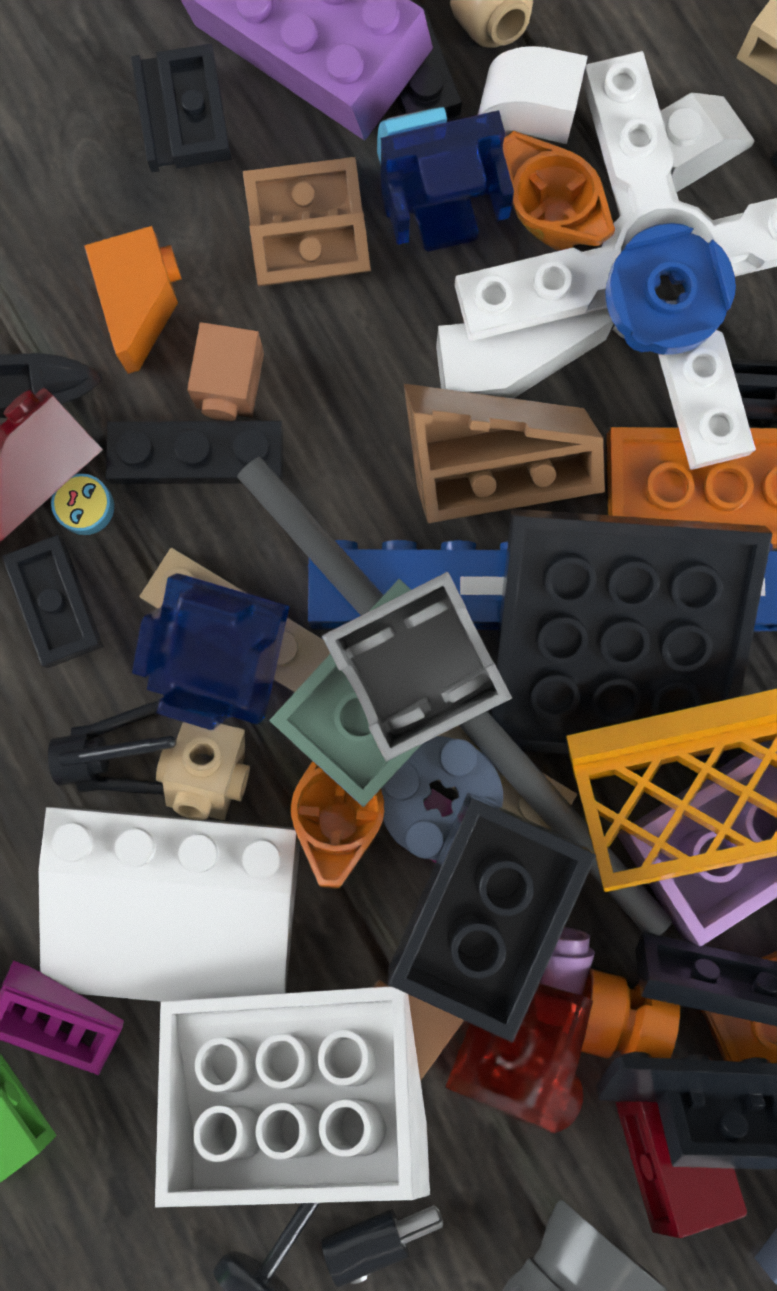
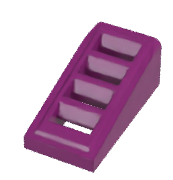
M13 960L0 988V1040L96 1075L100 1074L123 1028L124 1020L34 968ZM15 1003L20 1004V1005H23V1006H25L26 1008L23 1009V1008H21L20 1006L16 1005ZM38 1012L50 1015L47 1022L37 1017ZM63 1020L73 1024L69 1034L59 1030ZM86 1029L97 1032L90 1047L80 1042Z

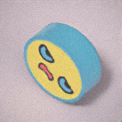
M75 474L52 495L51 507L57 521L66 529L79 535H91L101 531L110 522L114 513V500L109 489L98 478L89 474Z

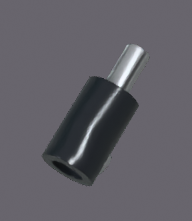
M434 1205L401 1220H398L393 1209H390L323 1238L321 1242L322 1250L334 1284L339 1288L348 1283H360L366 1279L367 1275L408 1258L407 1243L442 1228L443 1219L439 1209Z

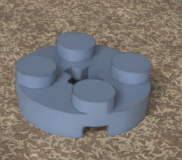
M436 736L424 742L381 788L384 798L383 822L390 835L398 844L409 850L412 854L424 859H438L468 792L500 807L503 804V789L499 775L485 754L466 740ZM436 780H440L444 788L455 787L458 793V798L451 802L453 812L443 817L437 808L427 810L423 803V799L431 795L429 784Z

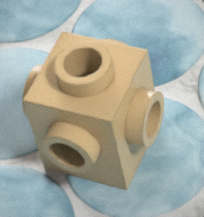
M185 715L175 747L162 751L157 766L156 781L163 783L166 806L173 808L179 815L193 820H206L208 817L225 820L231 799L236 801L242 800L249 778L250 766L243 764L245 759V729Z

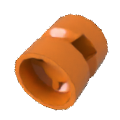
M590 968L580 1007L577 1011L576 1022L571 1025V1047L574 1050L606 1059L611 1057L616 1051L620 1052L621 1055L630 1052H645L650 1054L652 1058L670 1059L678 1034L680 1005L641 997L639 984L631 989L624 977Z

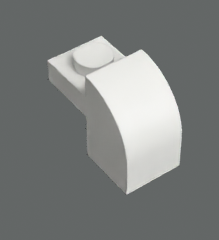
M520 47L508 50L493 60L489 67L476 125L488 127L487 134L497 136L494 160L502 161L499 141L513 131L527 136L567 144L588 56L546 47Z

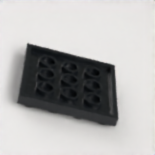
M511 509L495 665L512 699L490 709L489 714L522 751L569 754L567 735L741 697L773 533L766 526ZM730 750L723 751L717 763L728 764ZM711 754L694 758L706 763Z

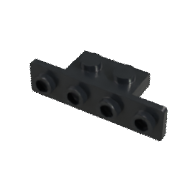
M630 1052L615 1058L596 1084L599 1100L657 1102L672 1167L777 1169V1063H770L768 1059L762 1057L734 1062L712 1061L706 1055H690L681 1059L652 1058L650 1054L645 1052Z

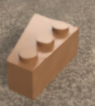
M404 384L417 489L428 523L605 492L603 437L584 408Z

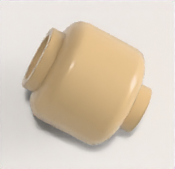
M450 0V6L455 19L472 40L482 47L496 48L513 43L524 33L529 24L533 0Z

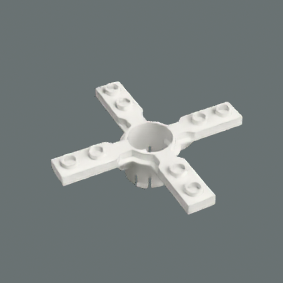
M643 51L586 64L582 82L620 215L613 223L615 232L613 236L603 243L601 248L581 252L573 247L456 276L455 289L469 342L607 308L605 290L612 264L635 235L656 225L669 223L683 224L694 228L692 234L702 237L707 243L713 239L727 254L735 277L776 267L777 198L749 204L744 213L712 220L698 207L679 201L671 175L674 159ZM676 300L666 301L668 304H676ZM614 326L612 330L624 338V335ZM716 330L703 344L684 353L672 355L658 354L690 470L749 456L754 452L756 448L723 333Z

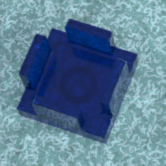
M499 110L381 138V197L386 217L391 219L397 244L409 242V213L415 215L423 248L428 252L475 241L478 238L479 230L470 199L481 195L490 194L497 221L510 217L514 189L503 152L505 130Z
M175 573L167 578L161 607L145 615L141 621L132 673L141 677L149 675L147 690L165 695L158 703L157 713L207 730H214L228 717H235L258 725L266 716L290 606Z

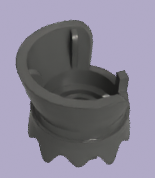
M562 1200L555 1205L541 1247L533 1258L529 1257L523 1267L508 1280L502 1291L668 1290L647 1269L632 1261Z

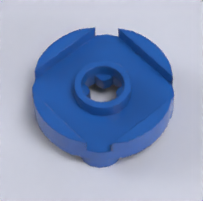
M669 223L656 225L635 235L615 259L606 283V304L614 325L624 335L626 343L633 350L639 352L651 351L663 355L684 353L703 344L722 324L727 311L731 308L736 284L734 270L727 254L713 239L707 243L702 237L692 234L694 228L683 224ZM661 276H669L672 284L683 285L685 292L678 296L676 304H668L665 299H660L657 296L655 289L660 285Z

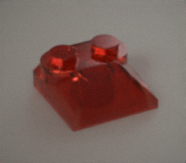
M539 983L513 1043L470 1023L445 1088L495 1112L542 1131L555 1133L566 1129L575 1121L582 1107L583 1088L575 1072L584 1043L593 1001L586 996Z

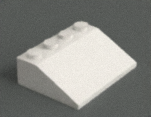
M46 807L38 871L40 972L77 994L160 1002L286 994L300 853V841L294 827L217 820H193L184 817L74 807Z
M376 987L161 1002L155 1207L414 1200L430 1195L427 1123L407 993L394 987Z

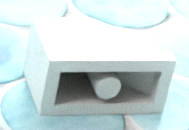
M691 92L660 111L674 159L671 175L676 192L749 149L755 142L724 96Z

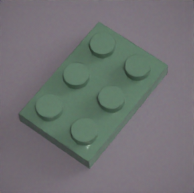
M398 579L371 610L407 593L411 589L402 580ZM331 654L269 720L362 807L375 796L422 745L420 744L386 762L368 728L369 723L354 689L343 671H339Z

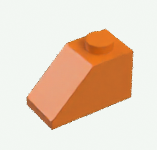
M152 226L84 245L115 354L128 374L140 370L178 304L172 282L182 279L177 260L171 245L160 246Z

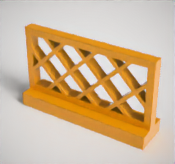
M777 689L566 736L569 757L574 777L576 778L593 851L596 854L595 859L604 892L777 856V831L770 840L753 842L731 829L747 801L777 818V803L754 791L769 765L777 768ZM774 740L769 749L758 744ZM741 748L762 760L747 786L713 768L723 751ZM711 754L706 763L694 758ZM677 761L698 773L683 800L651 783V780L662 764ZM648 768L642 777L632 772ZM616 775L635 786V789L620 813L617 814L595 801L590 780ZM706 779L740 797L724 824L690 805ZM644 792L676 810L659 838L627 820ZM684 815L717 834L706 853L689 857L667 843ZM599 816L612 823L605 836ZM620 829L653 847L641 867L613 873L608 848ZM724 839L737 846L718 850ZM660 853L673 859L654 864Z

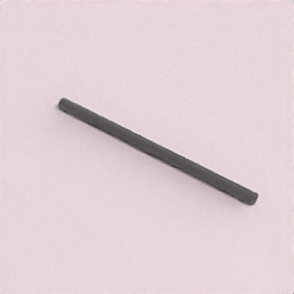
M257 457L240 471L237 478L360 616L369 612L383 597V594L261 457ZM487 711L459 725L552 831L581 843L594 852L586 821ZM608 848L613 873L628 870L611 849ZM594 859L589 872L602 886L596 859ZM643 885L607 892L642 932L660 936L672 923V918Z

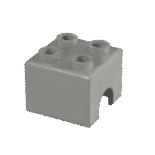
M449 572L322 635L339 671H343L354 689L369 723L368 728L386 762L512 699L470 618Z

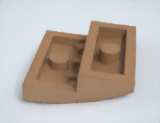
M356 157L243 171L258 287L371 272Z

